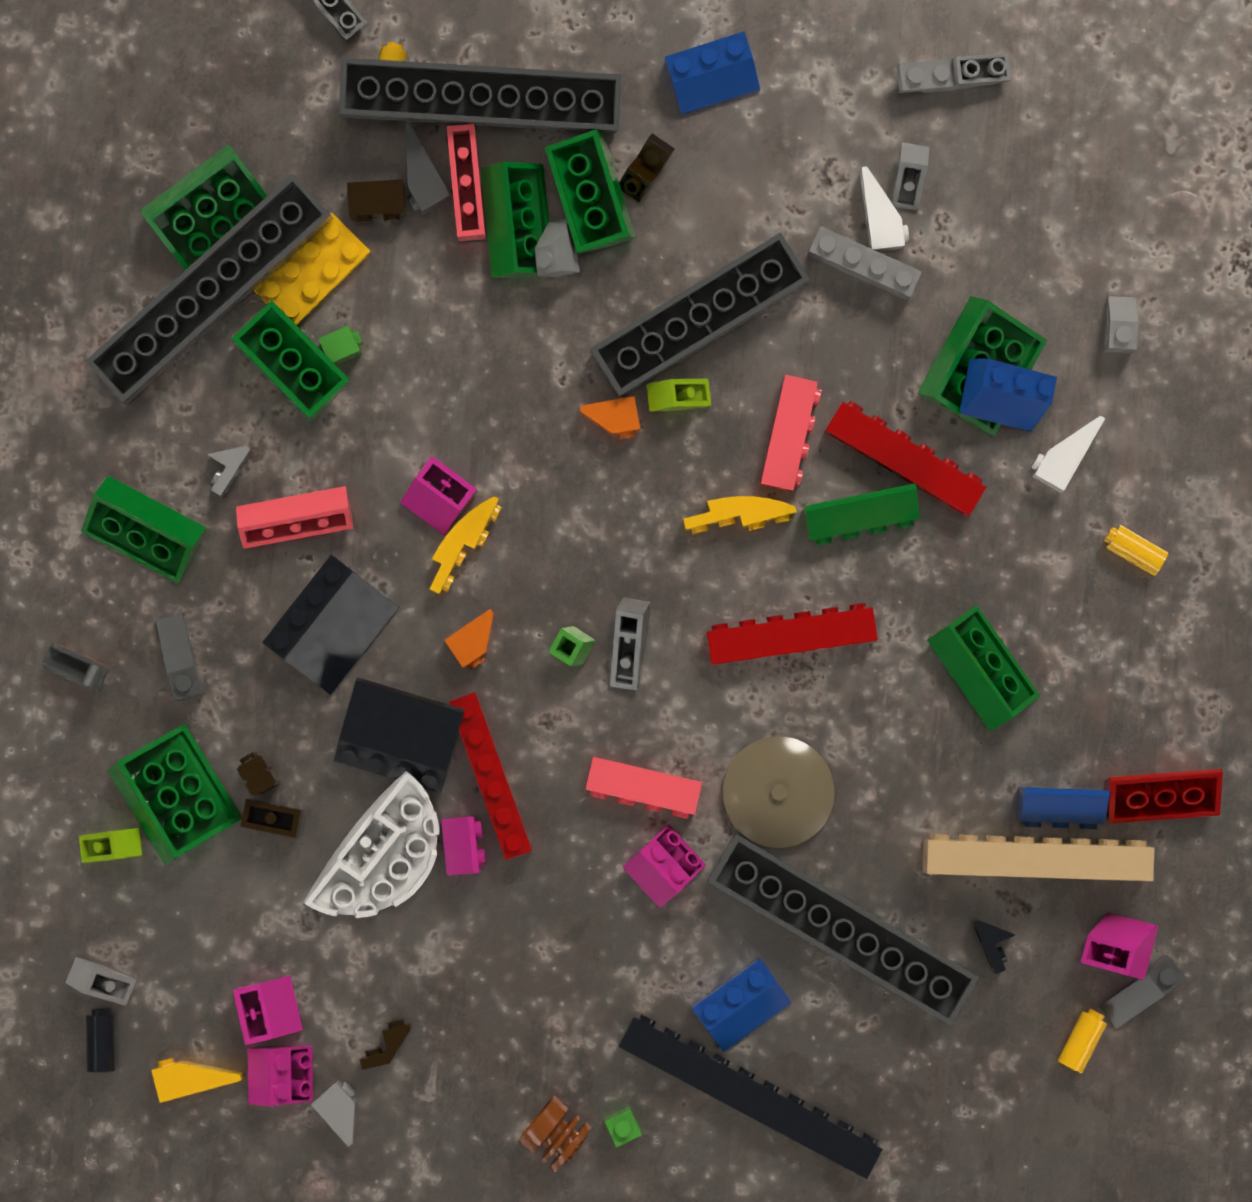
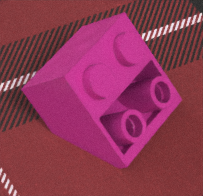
M431 456L415 477L400 503L445 536L477 494L478 490Z
M476 815L441 819L447 875L480 873L481 866L486 865L484 848L479 849L478 838L483 837L482 821H476Z
M668 824L623 866V869L655 904L661 908L677 895L706 864Z
M1107 913L1088 934L1080 963L1145 980L1159 926Z
M291 975L238 987L233 990L245 1045L303 1030Z
M312 1045L248 1048V1104L277 1106L313 1102Z

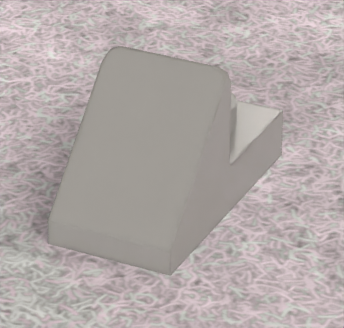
M247 446L208 454V456L225 466L223 471L219 469L213 477L211 484L214 486L211 490L224 498L253 451Z

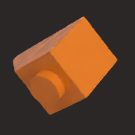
M634 396L579 406L581 415L610 435H619V440L636 437L635 432L640 431Z
M491 609L444 640L463 668L469 666L472 670L485 661L483 655L488 651L494 613Z

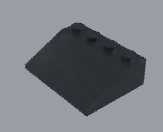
M331 554L262 643L331 695L399 607Z
M357 677L339 737L334 761L396 780L407 771L423 788L441 793L450 769L465 709Z

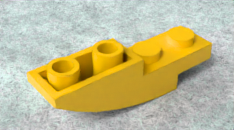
M754 496L725 497L707 501L709 512L683 519L685 531L692 530V534H698L708 531V525L719 523V527L735 524L734 518L739 517L742 528L748 526L749 531L765 527L764 522L775 519L776 524L792 520L791 515L796 514L797 510L796 506L770 498Z
M492 497L479 504L458 521L446 535L432 558L433 561L441 564L430 587L431 591L439 595L442 594L443 590L449 591L455 579L451 573L455 565L459 567L462 565L467 555V552L463 550L465 546L476 550L478 545L483 547L490 533L486 531L490 520L496 521L502 509L498 505L499 498Z

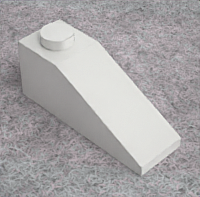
M867 166L861 167L860 178L869 248L877 252L904 249L905 242L909 241L908 226L902 224L901 216Z
M1099 416L1045 452L1044 456L1039 453L1031 467L1035 470L1032 477L1060 493L1063 492L1105 418Z

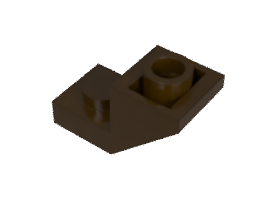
M652 133L636 159L629 165L619 181L621 190L640 202L665 167L675 148Z
M404 1019L387 1022L388 1027L382 1030L387 1051L382 1052L381 1047L366 1050V1056L360 1058L362 1070L390 1064L412 1029L411 1022L404 1023Z

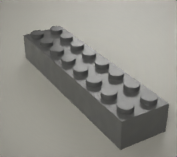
M780 232L590 348V353L620 399L808 285L810 279Z

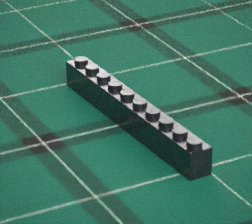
M641 1014L640 1017L635 1015L632 1017L618 1044L619 1048L868 1179L883 1150L881 1146L877 1145L879 1139L864 1132L863 1136H860L853 1132L854 1126L841 1119H839L838 1123L828 1118L830 1114L817 1106L813 1110L804 1106L805 1100L793 1093H790L788 1097L778 1092L780 1089L778 1085L766 1079L764 1083L753 1079L755 1073L742 1066H740L739 1070L729 1066L730 1060L717 1053L714 1057L704 1052L706 1047L693 1040L689 1044L680 1040V1033L669 1027H666L664 1031L654 1026L656 1023L654 1019L644 1014Z

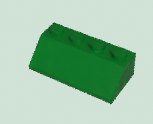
M595 129L546 146L547 157L577 253L607 248L635 239V232L604 133Z
M499 162L480 168L492 278L538 276L534 248L549 223L543 164Z
M272 300L231 338L239 351L310 423L333 402L350 381Z
M109 475L93 494L81 532L178 584L195 556L206 531L205 526Z
M916 484L807 505L802 509L808 541H815L816 546L833 543L832 537L843 536V540L860 537L859 532L870 530L871 535L887 532L886 526L896 524L898 529L914 526V521L920 519Z
M977 605L927 639L934 653L940 658L949 674L954 678L965 697L970 701L990 731L1014 718L1040 697L1036 688Z

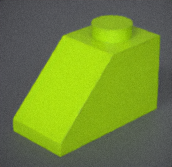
M668 379L646 384L649 412L676 411L712 406L709 379Z
M139 828L78 836L82 863L142 856V840Z

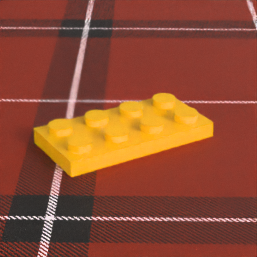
M332 212L330 215L333 219L254 290L266 304L272 300L297 326L371 254V251Z

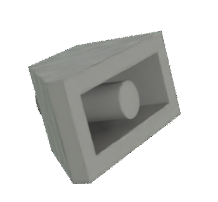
M902 142L891 201L894 207L919 210L928 168L929 147Z
M567 218L549 222L534 248L537 275L561 277L579 273L578 253Z
M1108 296L1104 352L1133 353L1137 350L1138 336L1136 298Z
M76 957L65 983L83 994L126 1006L137 980L98 963Z
M337 1080L311 1106L349 1147L355 1139L357 1100L353 1096L356 1095V1092L346 1081L342 1084Z

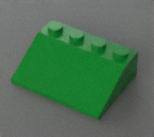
M228 144L142 208L140 212L178 263L186 270L267 197V194Z
M970 296L917 393L938 407L995 437L1001 424L959 414L969 360L992 359L1031 370L1047 339L990 301Z
M186 724L179 726L117 761L107 770L164 866L242 820L240 813Z

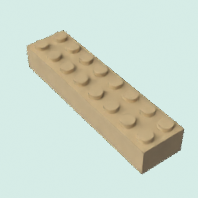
M930 833V839H923L922 872L941 875L1153 881L1154 847L1147 846V841L1126 840L1125 845H1118L1119 840L1098 839L1097 844H1090V839L1070 838V843H1062V838L1042 837V842H1034V837L1014 836V841H1006V836L986 835V841L978 840L976 835L958 834V840H951L950 835Z

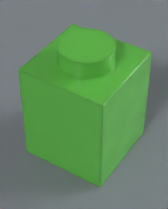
M349 325L318 339L325 355L335 365L362 354L359 347L364 345L358 330L352 331Z
M574 626L561 628L549 653L569 666L582 665L596 640Z
M630 1106L605 1118V1124L616 1147L642 1136V1131Z

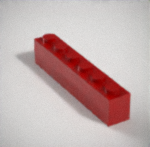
M849 401L848 404L845 402L841 403L824 433L906 482L916 484V488L963 516H970L987 488L982 485L983 479L971 472L967 475L957 470L959 465L948 458L942 461L935 457V451L922 443L920 446H917L910 442L912 437L899 429L896 432L886 427L888 423L876 415H873L872 418L862 413L864 409L852 401Z
M866 603L849 605L850 610L839 612L838 607L822 609V615L811 616V611L794 613L795 619L784 620L783 615L766 617L767 623L756 624L755 619L739 621V627L728 628V623L711 625L712 631L706 632L711 665L877 641L873 607L866 608Z
M473 692L449 701L450 705L465 709L459 732L505 860L532 851L531 843L477 693Z

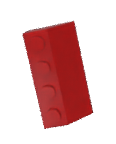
M1222 769L1109 777L1104 781V790L1110 791L1106 813L1108 824L1220 816L1223 771Z

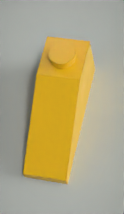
M173 1057L158 1061V1067L151 1070L160 1103L244 1079L243 1072L183 1060L174 1062Z

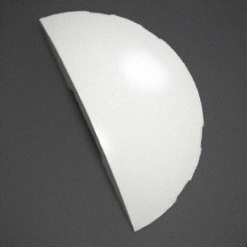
M407 771L403 773L363 814L322 870L307 895L304 904L331 916L343 914L354 915L355 918L377 915L379 910L392 905L395 907L400 905L421 887L436 860L437 840L440 833L437 814L429 799L430 797L423 786Z

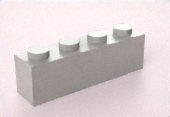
M820 226L807 255L906 301H909L922 273L920 270Z

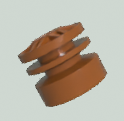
M555 1095L536 1115L517 1141L530 1153H533L541 1146L546 1148L540 1160L542 1163H545L553 1154L555 1158L549 1166L553 1172H556L562 1165L568 1163L584 1144L587 1133L591 1129V1125L588 1122L583 1123L578 1130L574 1128L581 1118L578 1114L566 1122L563 1118L569 1107Z

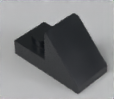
M978 919L972 920L971 922L992 972L998 974L1005 971L1004 963L1008 962L1002 947L997 948L995 944L1011 938L1015 934Z

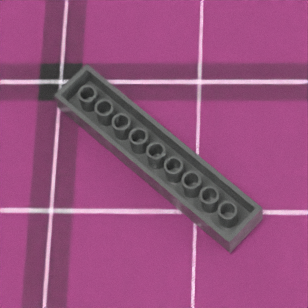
M342 58L338 117L590 132L597 129L603 133L616 134L619 131L622 75Z
M291 174L85 362L122 403L129 404L326 226L333 217L294 174Z
M736 833L707 880L709 884L949 1026L953 1024L979 979L978 976Z

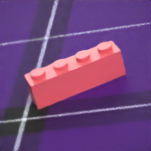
M475 125L446 126L458 241L486 239Z
M785 375L761 477V486L791 493L794 491V487H800L803 471L798 470L801 459L806 460L809 444L804 443L806 433H812L815 417L811 416L813 405L818 406L822 391L817 389L818 382Z
M346 486L236 506L237 526L243 549L353 529L351 506Z
M593 757L585 790L591 791V797L606 800L607 795L618 797L617 803L633 806L634 801L645 803L644 809L661 812V808H667L672 810V816L688 819L689 814L695 815L702 782Z

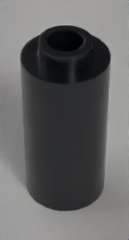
M106 1008L91 1009L92 1014L86 1015L87 1072L115 1071L114 1014H109Z

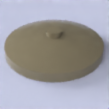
M789 737L763 738L743 748L730 763L723 782L724 807L734 827L747 839L765 847L788 848L809 840L824 826L833 807L834 782L828 765L811 746Z

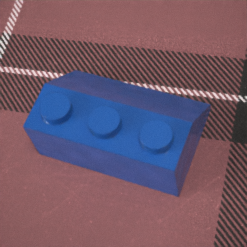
M745 31L665 56L664 63L681 115L760 90L754 59Z
M970 359L959 414L1025 431H1032L1052 405L1057 377L992 359Z
M1018 787L1017 821H1024V827H1041V822H1052V828H1069V823H1080V829H1097V824H1105L1110 791Z
M758 957L691 1007L714 1040L725 1052L792 1002Z

